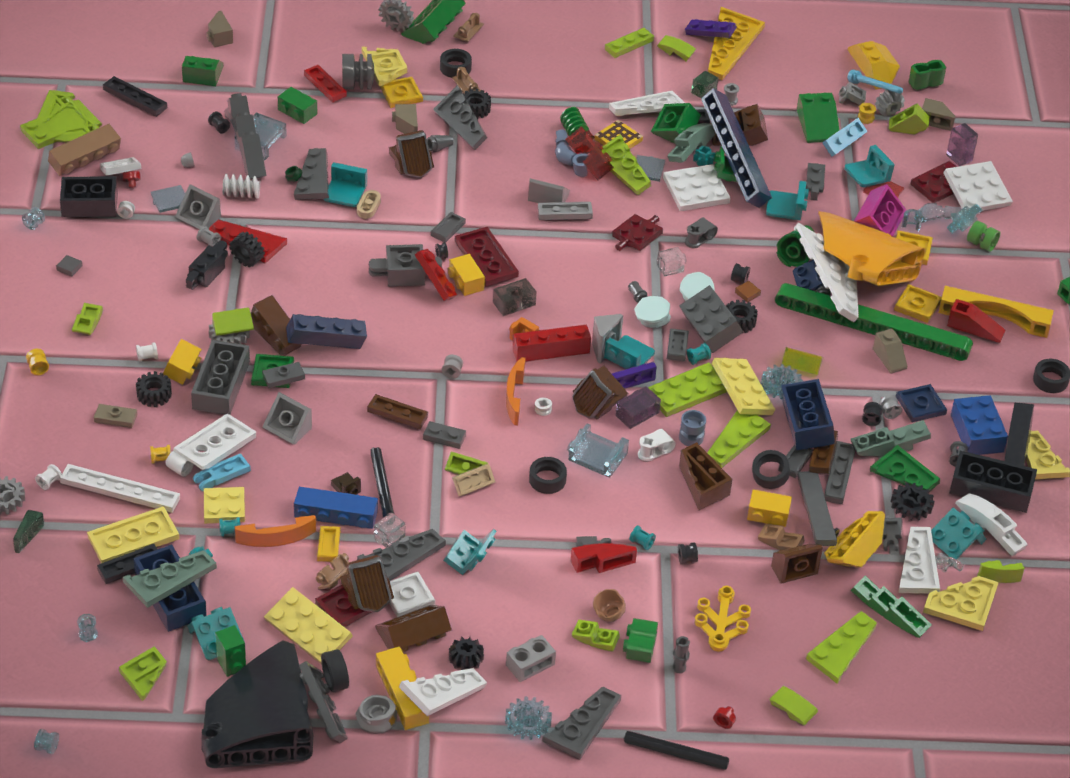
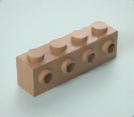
M109 123L49 150L48 162L59 176L69 174L74 169L84 167L88 163L99 160L109 153H115L120 149L121 138Z

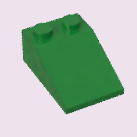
M832 93L799 94L797 113L807 143L824 142L840 131L836 103Z

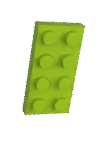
M708 362L647 387L645 394L665 417H668L724 394L727 390L714 367Z

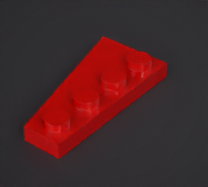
M219 219L209 227V230L213 233H219L221 241H225L229 246H231L230 242L241 232H249V235L252 233L254 238H258V242L261 241V247H264L263 251L265 254L260 261L265 264L287 245V238Z

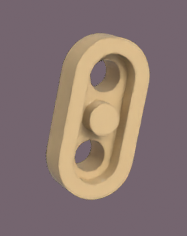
M369 190L363 194L357 205V215L359 217L368 219L374 216L381 203L380 193L375 190Z

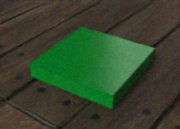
M256 354L251 385L268 387L263 378L262 371L294 363V357ZM290 383L276 387L290 388Z

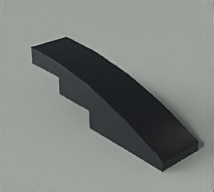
M1014 403L1005 454L1006 462L1025 466L1028 444L1030 443L1034 404Z

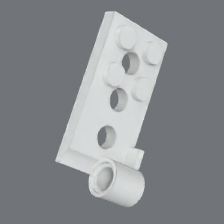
M227 413L174 447L167 457L166 466L182 477L187 476L194 465L202 470L209 469L255 439L256 431Z

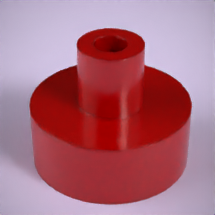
M139 171L122 173L123 181L128 182L129 188L136 187L135 181L141 180Z
M730 706L718 708L713 715L714 722L724 729H730L736 721V716L733 713L734 709Z

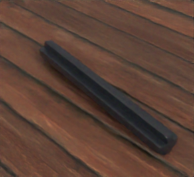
M373 447L371 449V458L384 523L386 525L394 524L395 515L382 451L379 447Z
M632 731L625 733L624 742L627 744L724 770L729 765V757Z

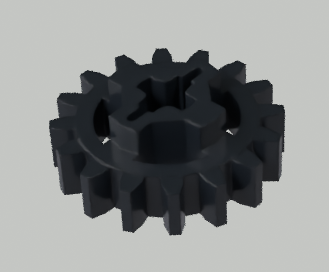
M905 483L904 487L898 485V489L893 490L890 501L892 503L891 508L896 509V514L902 513V518L908 516L911 521L913 517L920 520L921 516L927 518V515L932 513L935 503L933 500L934 496L929 494V489L923 490V485L916 487V483H913L912 486Z

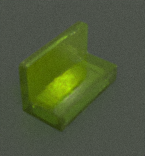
M786 347L781 365L818 375L824 357Z

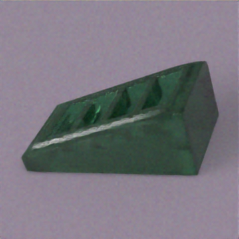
M33 510L26 512L13 538L15 553H20L43 528L44 517L42 512Z

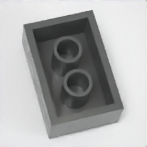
M710 285L679 305L689 323L704 343L709 346L712 353L743 333L735 317Z

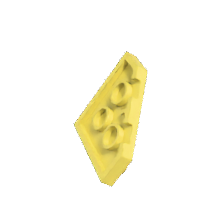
M978 576L972 578L970 582L964 584L960 582L948 586L946 590L930 592L923 613L983 631L999 582Z

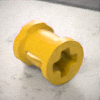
M170 444L166 447L158 448L150 446L152 464H155V461L167 460L171 453Z

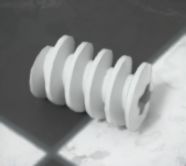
M225 174L222 193L224 195L226 191L227 197H230L233 192L234 197H238L240 192L242 198L245 197L246 193L249 198H252L254 194L255 198L258 199L260 195V180L257 181L256 176H254L251 181L249 175L246 176L245 180H243L242 175H239L238 180H236L234 174L229 179L228 175Z

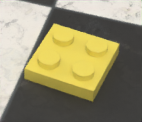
M244 487L204 488V524L219 523V519L233 520L236 517H240V522H245Z

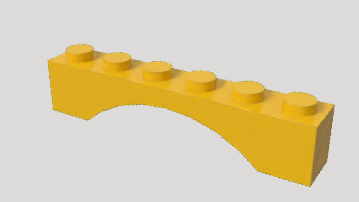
M944 287L938 312L940 314L950 315V310L955 300L959 299L974 304L987 315L1011 321L1029 334L1048 337L1054 310L954 287Z

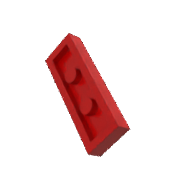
M319 65L304 70V76L332 103L347 97V91Z
M429 249L418 251L415 256L442 299L446 301L457 296L454 285L445 276V271L436 262L434 254Z

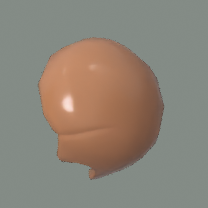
M605 589L594 597L593 608L600 619L613 622L620 619L625 613L626 603L617 590Z

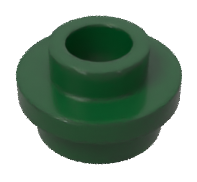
M291 166L285 171V177L287 181L296 182L303 172L298 166Z

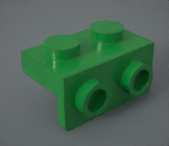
M720 146L719 152L716 151L714 162H716L714 170L717 171V178L728 182H738L727 157L724 155V150Z

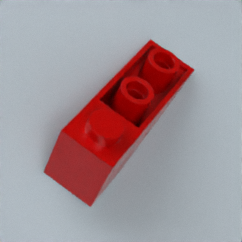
M956 299L950 310L948 327L997 343L1001 342L1006 330L974 304Z

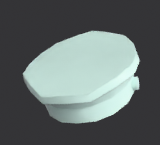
M701 272L687 274L680 284V292L685 301L709 285L714 291L715 288L712 279Z
M648 296L642 298L634 308L637 319L646 327L658 328L670 322V303L663 297Z

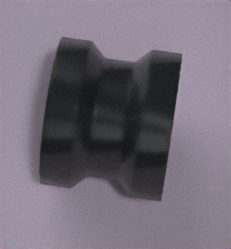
M736 263L732 270L731 280H738L742 284L747 282L751 268L748 266L741 267L740 264Z
M876 402L866 403L863 409L862 421L868 426L879 425L882 418V406Z
M695 542L689 545L678 544L680 564H685L687 561L692 563L698 561V550Z

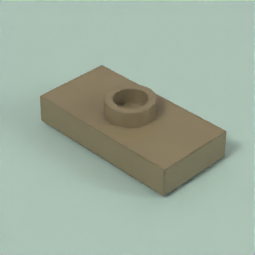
M99 404L94 416V422L133 428L137 417V409Z

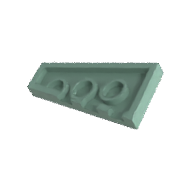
M203 550L179 558L178 562L161 564L160 568L151 571L149 569L142 570L139 575L133 577L130 575L124 576L123 583L148 608L217 568V565Z

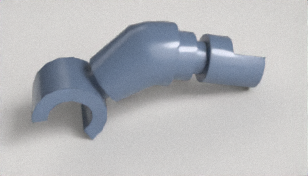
M565 130L556 131L555 155L558 161L573 166L577 176H587L588 172L585 165L589 164L588 154H576L569 147L567 132Z

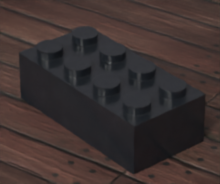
M960 450L949 494L964 497L970 493L994 505L1027 513L1037 469Z

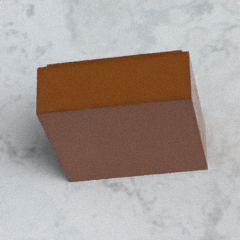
M747 281L736 287L735 293L748 303L760 296L761 290L750 281Z

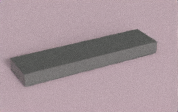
M837 441L824 494L825 500L828 502L843 505L855 454L853 444Z

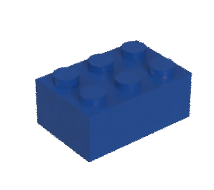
M991 395L954 399L951 417L960 440L968 446L967 452L977 455L1003 453L1008 435Z

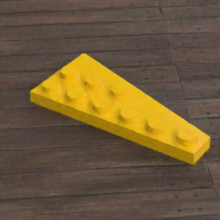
M720 7L718 21L733 22L737 27L730 38L714 37L707 75L723 80L764 29L765 22Z

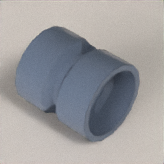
M697 410L686 411L681 417L679 440L686 446L696 442L700 445L704 440L706 416Z

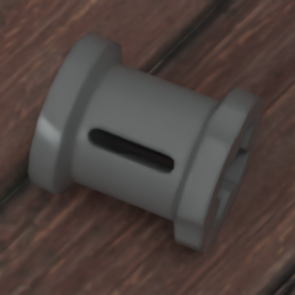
M956 441L951 444L950 450L952 455L949 457L951 465L956 467L960 450L968 451L966 443Z

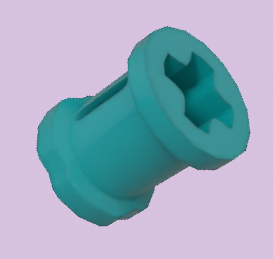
M706 343L701 344L700 347L695 349H687V358L692 365L697 364V361L711 358V351Z
M236 517L233 520L219 519L220 536L224 537L225 534H235L234 526H240V517Z
M639 525L633 529L629 537L631 542H637L644 546L645 550H649L656 539L654 533L649 534L642 530V527Z

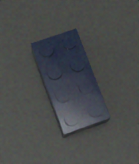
M819 379L781 385L783 406L796 450L835 444L834 426Z
M172 544L134 558L135 575H139L140 571L145 569L151 571L160 568L161 564L167 562H178L180 557ZM194 581L153 604L168 632L190 624L192 622L191 619L203 614L204 617L207 616L206 601Z

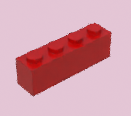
M587 324L513 334V353L516 362L521 357L525 358V362L590 354L591 335Z

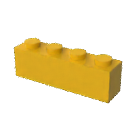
M399 646L376 653V668L390 699L396 705L397 714L404 730L429 724V716L399 688L401 681L408 680L409 682H414L417 679L414 669L411 670L409 667L410 663L407 654H403Z

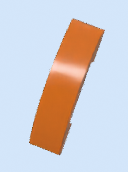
M523 357L511 369L506 390L507 412L512 423L517 426L521 398H514L515 384L523 385L525 358Z
M316 516L295 518V524L256 529L255 523L234 526L235 541L238 544L253 547H274L294 543L316 532Z

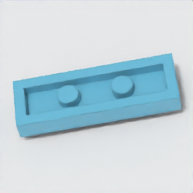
M857 118L825 140L823 145L833 157L868 131L860 119Z

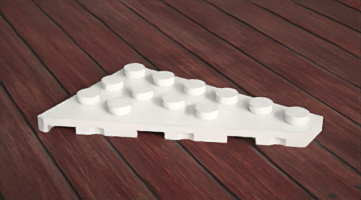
M797 223L794 231L800 233L801 244L804 246L808 257L811 260L814 259L817 265L815 270L819 274L825 288L830 289L832 293L830 298L834 302L839 314L855 322L858 318L857 280L847 277L850 266L824 250V238L821 234H816L802 224Z

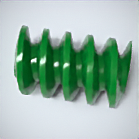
M569 107L564 110L560 116V121L571 142L574 144L586 142L589 139V128L579 109Z

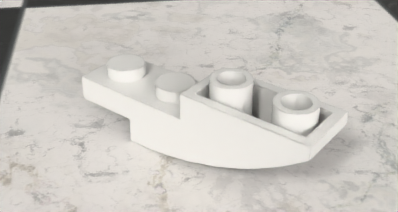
M969 493L955 502L971 518L970 520L974 524L977 523L984 530L987 529L1011 556L1022 551L1028 545L1014 530L1017 524L989 501Z

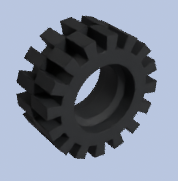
M470 89V92L465 91L464 96L476 118H484V115L488 116L491 110V96H488L489 93L487 92L484 93V90L479 91V89H476V91H473V89Z
M241 232L230 242L231 246L229 248L232 250L231 254L235 255L234 259L239 260L238 263H243L245 267H253L265 254L263 251L264 247H261V241L258 242V238H254L252 233L249 235V232Z
M736 300V303L731 301L726 307L735 317L744 333H748V330L752 331L756 326L758 315L755 305L751 306V302L745 303L746 300H742V302Z
M154 371V374L147 372V376L143 374L141 378L137 379V397L143 405L147 403L148 407H151V404H154V407H157V404L162 406L164 402L167 403L171 399V380L168 379L167 375L164 376V373L160 372L158 375L156 371ZM159 388V390L151 391L148 389Z

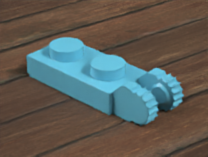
M238 454L218 462L209 469L200 471L194 475L193 481L196 484L200 483L199 489L203 492L204 488H213L214 485H219L250 472L251 466L242 454Z

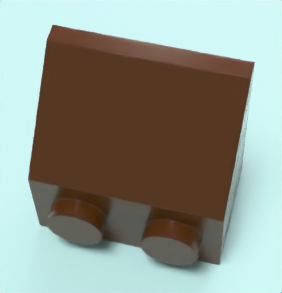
M810 543L773 553L771 567L780 583L817 575L823 547L820 544Z

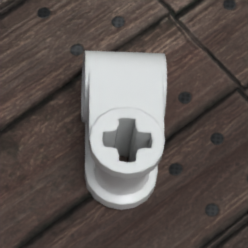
M658 429L640 438L639 444L641 448L638 451V457L642 461H652L657 457L670 453L675 448L676 442L663 429Z

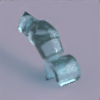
M928 203L919 210L909 209L904 212L901 227H906L907 224H915L916 230L919 231L922 223L929 220L941 219V217H944V219H951V217L960 218L961 207L945 206V208H942L937 203Z

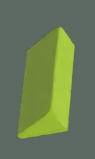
M249 307L212 313V322L216 336L254 330Z
M451 451L445 470L462 474L488 464V462Z

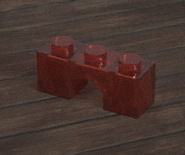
M581 126L565 140L576 154L590 153L583 163L598 181L614 168L610 163L612 159L607 152L602 153L604 148L598 141L594 143L593 139L595 137L589 130L585 131Z

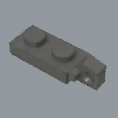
M808 163L806 189L811 191L810 200H817L818 193H823L825 180L824 164Z

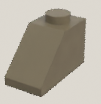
M218 11L209 22L208 32H206L209 42L211 41L214 48L233 43V29L222 11Z
M925 98L922 109L929 115V126L952 131L955 115L943 102Z
M395 104V111H392V122H395L396 129L404 134L418 131L416 104Z
M888 329L876 333L873 350L888 371L895 373L907 369L908 366L902 342L894 330Z

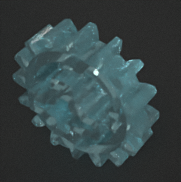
M978 204L971 208L965 206L951 218L953 222L947 229L951 234L959 229L964 232L978 220L976 216L982 209Z
M781 364L780 367L773 365V369L767 367V371H763L761 384L763 389L767 390V395L772 393L773 398L779 396L782 400L781 385L803 382V379H801V374H797V369L791 370V366L785 368Z
M525 696L524 701L517 698L516 704L511 702L510 708L506 709L505 724H508V731L513 730L514 736L521 734V739L529 736V739L532 740L534 735L541 738V732L546 734L548 728H551L552 712H549V706H544L543 700L536 702V697H533L532 701L528 700L527 696Z

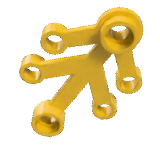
M723 586L718 591V601L721 602L719 616L710 607L709 599L700 598L697 604L698 610L705 614L699 613L695 616V625L700 627L709 636L708 643L711 649L717 652L724 651L729 645V640L740 634H746L749 627L747 621L741 620L750 617L751 607L749 605H740L736 613L727 617L729 604L734 601L735 595L734 590L730 586ZM708 618L717 626L716 631L707 623ZM737 622L736 628L725 632L726 627Z

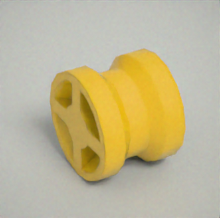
M862 103L859 106L857 118L863 124H871L875 118L876 107L871 103Z

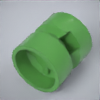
M977 220L968 232L967 241L975 245L980 244L981 248L991 252L997 245L1001 232L992 227L987 228L986 224Z

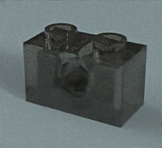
M524 278L493 289V303L500 313L506 316L535 306L537 291Z

